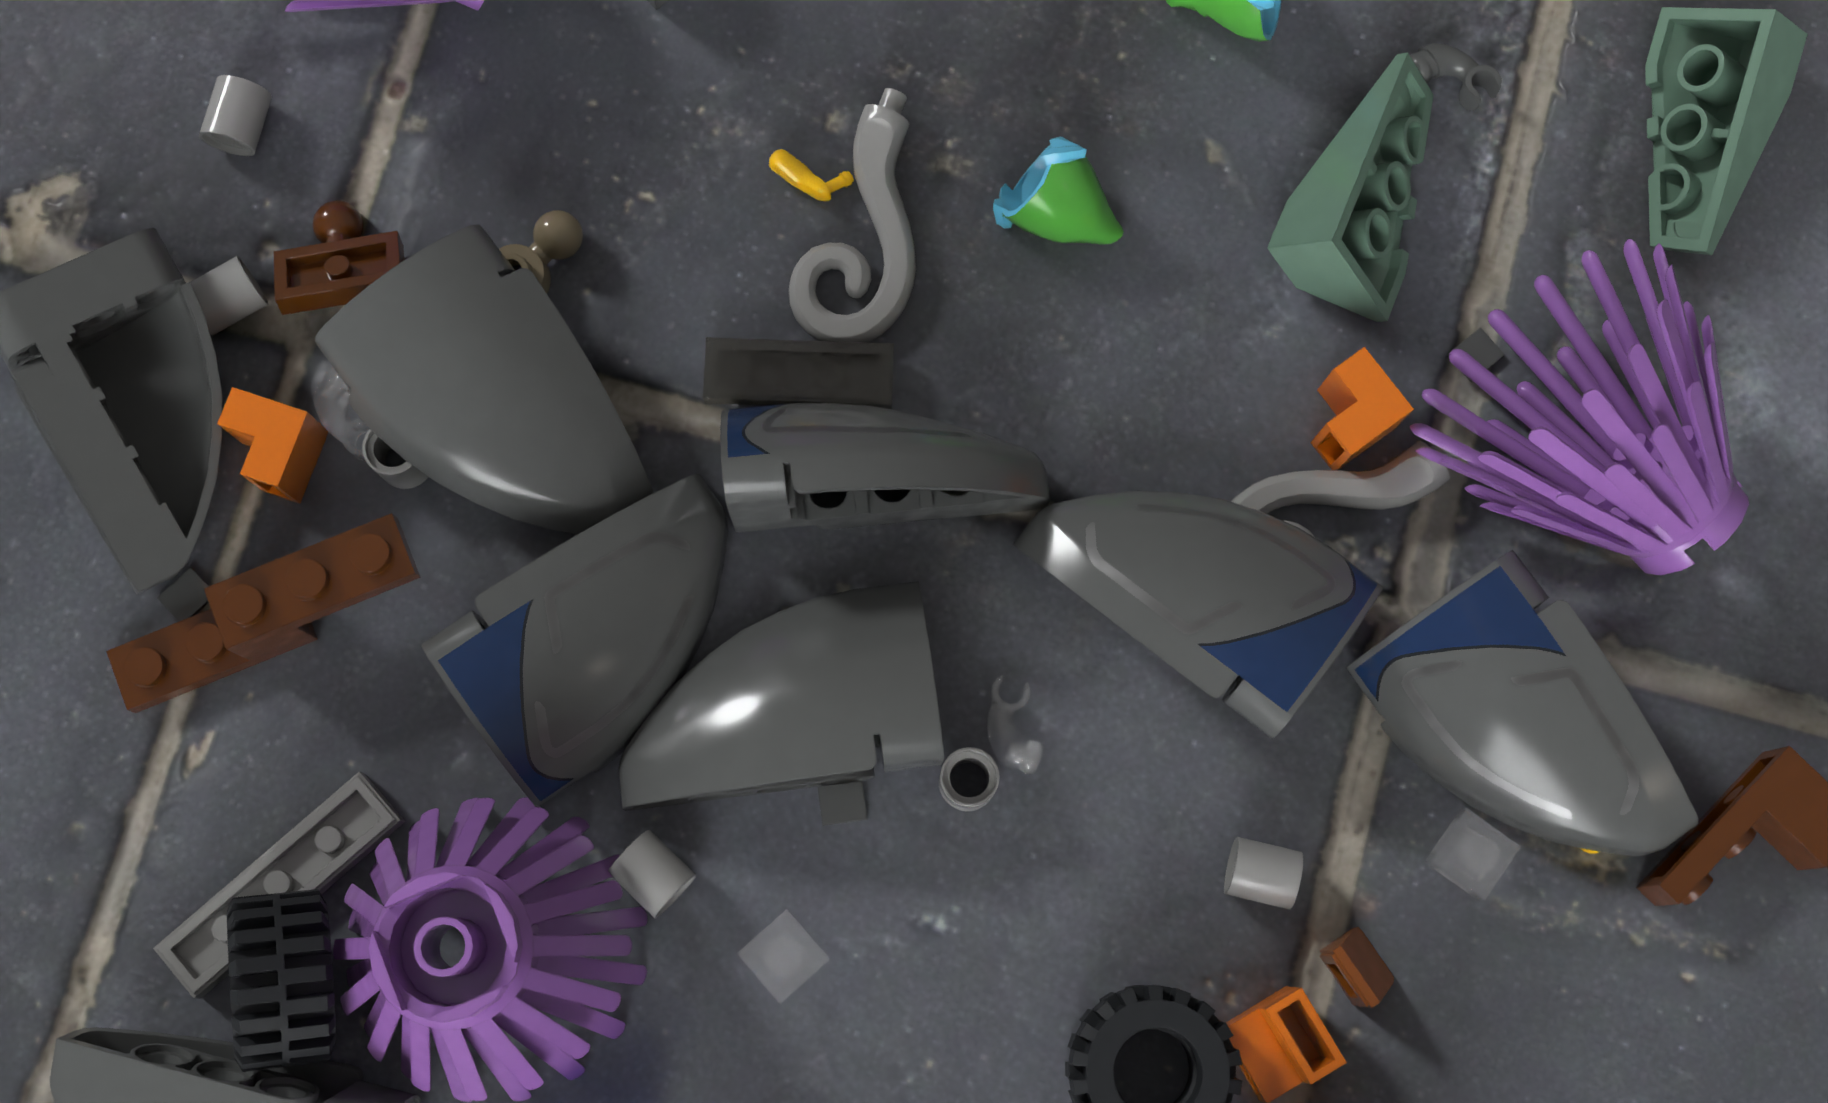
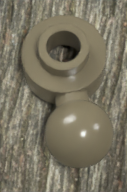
M562 210L549 211L537 220L533 229L534 242L529 247L520 244H510L499 248L512 267L520 265L522 268L531 270L546 293H548L551 284V275L547 264L552 259L564 260L573 256L579 250L583 240V231L579 221L572 214Z

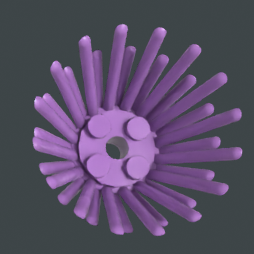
M1627 239L1623 247L1624 256L1645 312L1646 321L1682 426L1643 345L1638 340L1599 257L1595 252L1588 250L1583 253L1581 262L1608 317V320L1602 325L1603 335L1649 424L1552 279L1546 275H1540L1534 281L1536 292L1577 351L1576 353L1570 347H1562L1557 352V359L1581 390L1583 396L1572 387L1504 311L1499 309L1491 311L1488 315V322L1594 440L1532 383L1527 381L1520 382L1517 386V393H1515L1477 360L1461 349H1453L1450 352V362L1532 430L1529 433L1528 439L1499 420L1491 419L1485 421L1438 390L1425 389L1422 392V398L1432 407L1539 475L1497 452L1485 451L1480 453L1428 425L1415 423L1410 425V429L1415 435L1466 460L1468 464L1426 447L1415 450L1419 455L1498 490L1495 491L1477 484L1466 486L1465 490L1468 493L1489 501L1483 503L1480 507L1630 556L1646 574L1666 575L1682 571L1695 564L1684 550L1695 545L1702 538L1714 551L1723 545L1742 523L1749 506L1748 496L1740 488L1743 486L1733 474L1732 456L1710 316L1707 315L1702 322L1701 330L1705 350L1703 354L1694 309L1688 301H1685L1683 304L1673 264L1668 265L1663 247L1658 243L1653 252V259L1664 300L1658 304L1639 248L1635 241Z
M528 797L520 798L472 857L473 850L494 807L495 800L492 798H472L462 802L436 866L440 812L438 808L426 811L421 815L420 820L409 829L406 880L390 838L384 839L375 849L374 853L377 861L371 868L369 875L383 905L353 883L346 892L344 902L353 909L349 919L348 930L363 937L335 939L333 956L335 960H365L347 969V981L350 989L340 997L342 1008L345 1014L349 1015L380 991L364 1024V1029L370 1038L367 1049L373 1058L381 1062L402 1015L401 1072L411 1080L416 1088L428 1092L431 1089L430 1030L452 1095L457 1100L471 1102L472 1100L483 1101L487 1099V1092L466 1038L513 1101L530 1099L532 1096L529 1090L537 1089L543 1085L544 1082L541 1076L502 1029L568 1080L576 1079L585 1072V1068L575 1059L584 1057L590 1050V1044L537 1009L611 1039H616L623 1033L626 1026L625 1023L587 1006L613 1012L620 1005L621 995L618 992L567 977L642 985L646 979L647 969L644 965L578 957L629 955L632 950V941L627 935L584 934L645 926L647 924V914L643 907L567 915L615 901L622 897L623 891L617 881L611 880L596 884L613 877L608 870L620 855H613L539 884L594 849L592 841L581 835L589 828L587 821L580 817H572L507 864L549 816L547 810L536 807ZM455 927L464 937L465 951L459 963L451 967L441 957L440 943L444 934Z

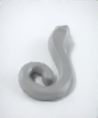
M885 88L878 105H865L857 125L853 143L852 158L855 179L876 229L883 252V275L874 298L865 308L849 315L835 314L827 310L820 303L816 293L817 280L823 272L831 269L840 270L845 275V288L850 297L855 299L861 298L868 291L872 280L871 266L865 256L855 247L844 243L829 242L812 247L800 258L790 278L789 303L796 321L807 334L819 342L832 347H853L870 342L882 335L902 314L914 286L916 273L915 245L911 225L895 177L896 162L910 124L901 115L907 97L902 92L892 88Z
M1417 441L1389 462L1373 470H1305L1270 476L1252 484L1239 493L1231 502L1262 511L1266 514L1281 507L1296 504H1317L1377 510L1401 507L1433 493L1450 479L1447 467L1419 455L1415 450L1426 447L1451 458L1457 459L1458 456L1436 445L1429 447L1426 443ZM1282 520L1302 529L1303 531L1307 532L1308 534L1314 537L1310 530L1303 527L1302 525L1296 522Z

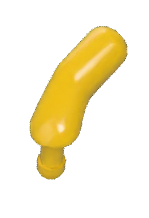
M784 149L774 151L769 158V167L772 171L792 186L819 201H830L831 193L843 187H848L854 182L853 176L849 171H843L839 173V176L824 182L804 163Z

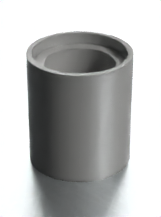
M230 75L218 76L201 126L200 139L208 145L230 154L253 156L256 152L270 106L271 93L264 87L240 77Z
M235 256L190 282L204 312L208 329L212 336L268 305V301L260 286L239 256Z
M371 429L368 430L362 444L364 459L388 484L400 489H410L419 486L427 480V475L407 461L400 466L387 467L386 456L391 447Z
M967 747L956 750L947 757L940 771L939 790L943 799L951 807L960 811H975L984 807L991 800L999 785L1000 775L997 764L988 753L981 749ZM962 763L978 765L984 771L987 778L985 791L976 797L959 795L950 783L951 771Z
M651 830L645 831L632 842L608 870L613 878L654 918L659 917L697 876Z
M1236 837L1228 858L1224 879V894L1290 910L1295 903L1303 871V853L1297 850Z

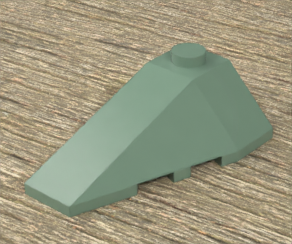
M1661 8L1645 64L1646 86L1651 88L1652 118L1647 119V138L1653 141L1654 171L1648 177L1650 246L1654 249L1660 243L1663 249L1667 251L1713 255L1791 94L1808 35L1778 10Z
M1408 52L1395 56L1288 198L1267 247L1296 288L1376 322L1388 321L1406 274L1409 253L1399 249L1403 221L1415 218L1417 199L1410 196L1412 165L1420 164L1424 160L1434 96Z

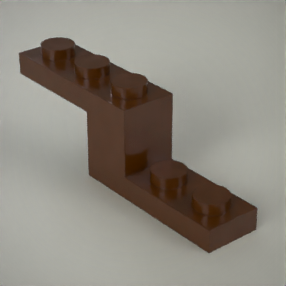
M391 513L206 587L204 591L211 609L106 652L126 709L138 713L318 640L311 623L312 621L421 577L400 522Z
M1790 746L1762 752L1698 820V825L1681 838L1636 888L1655 906L1678 905L1680 903L1688 905L1698 899L1710 887L1713 877L1708 873L1724 856L1730 859L1743 851L1755 838L1756 831L1797 870L1828 868V782Z

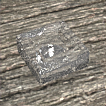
M1466 808L1458 812L1425 860V863L1476 900H1486L1521 846Z
M788 909L737 953L779 1004L786 1000L830 960Z

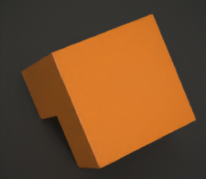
M1365 347L1335 367L1318 388L1319 394L1337 416L1327 422L1310 443L1331 470H1339L1396 429L1414 410Z
M232 387L217 424L240 443L251 446L240 475L263 492L300 504L329 431L307 411Z
M1285 986L1226 1022L1234 1035L1229 1038L1231 1045L1240 1052L1242 1065H1239L1259 1101L1263 1103H1270L1302 1082L1312 1085L1347 1063L1302 987Z

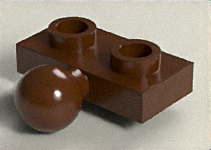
M339 200L323 204L313 217V231L316 238L321 242L320 244L274 251L275 301L282 315L346 305L367 286L405 260L404 245L398 231L361 237L363 220L359 211L353 205Z

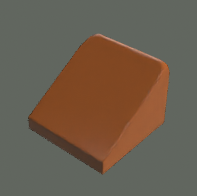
M1359 927L1351 928L1319 951L1321 953L1319 955L1353 1006L1373 1008L1382 1001L1394 983L1391 971Z

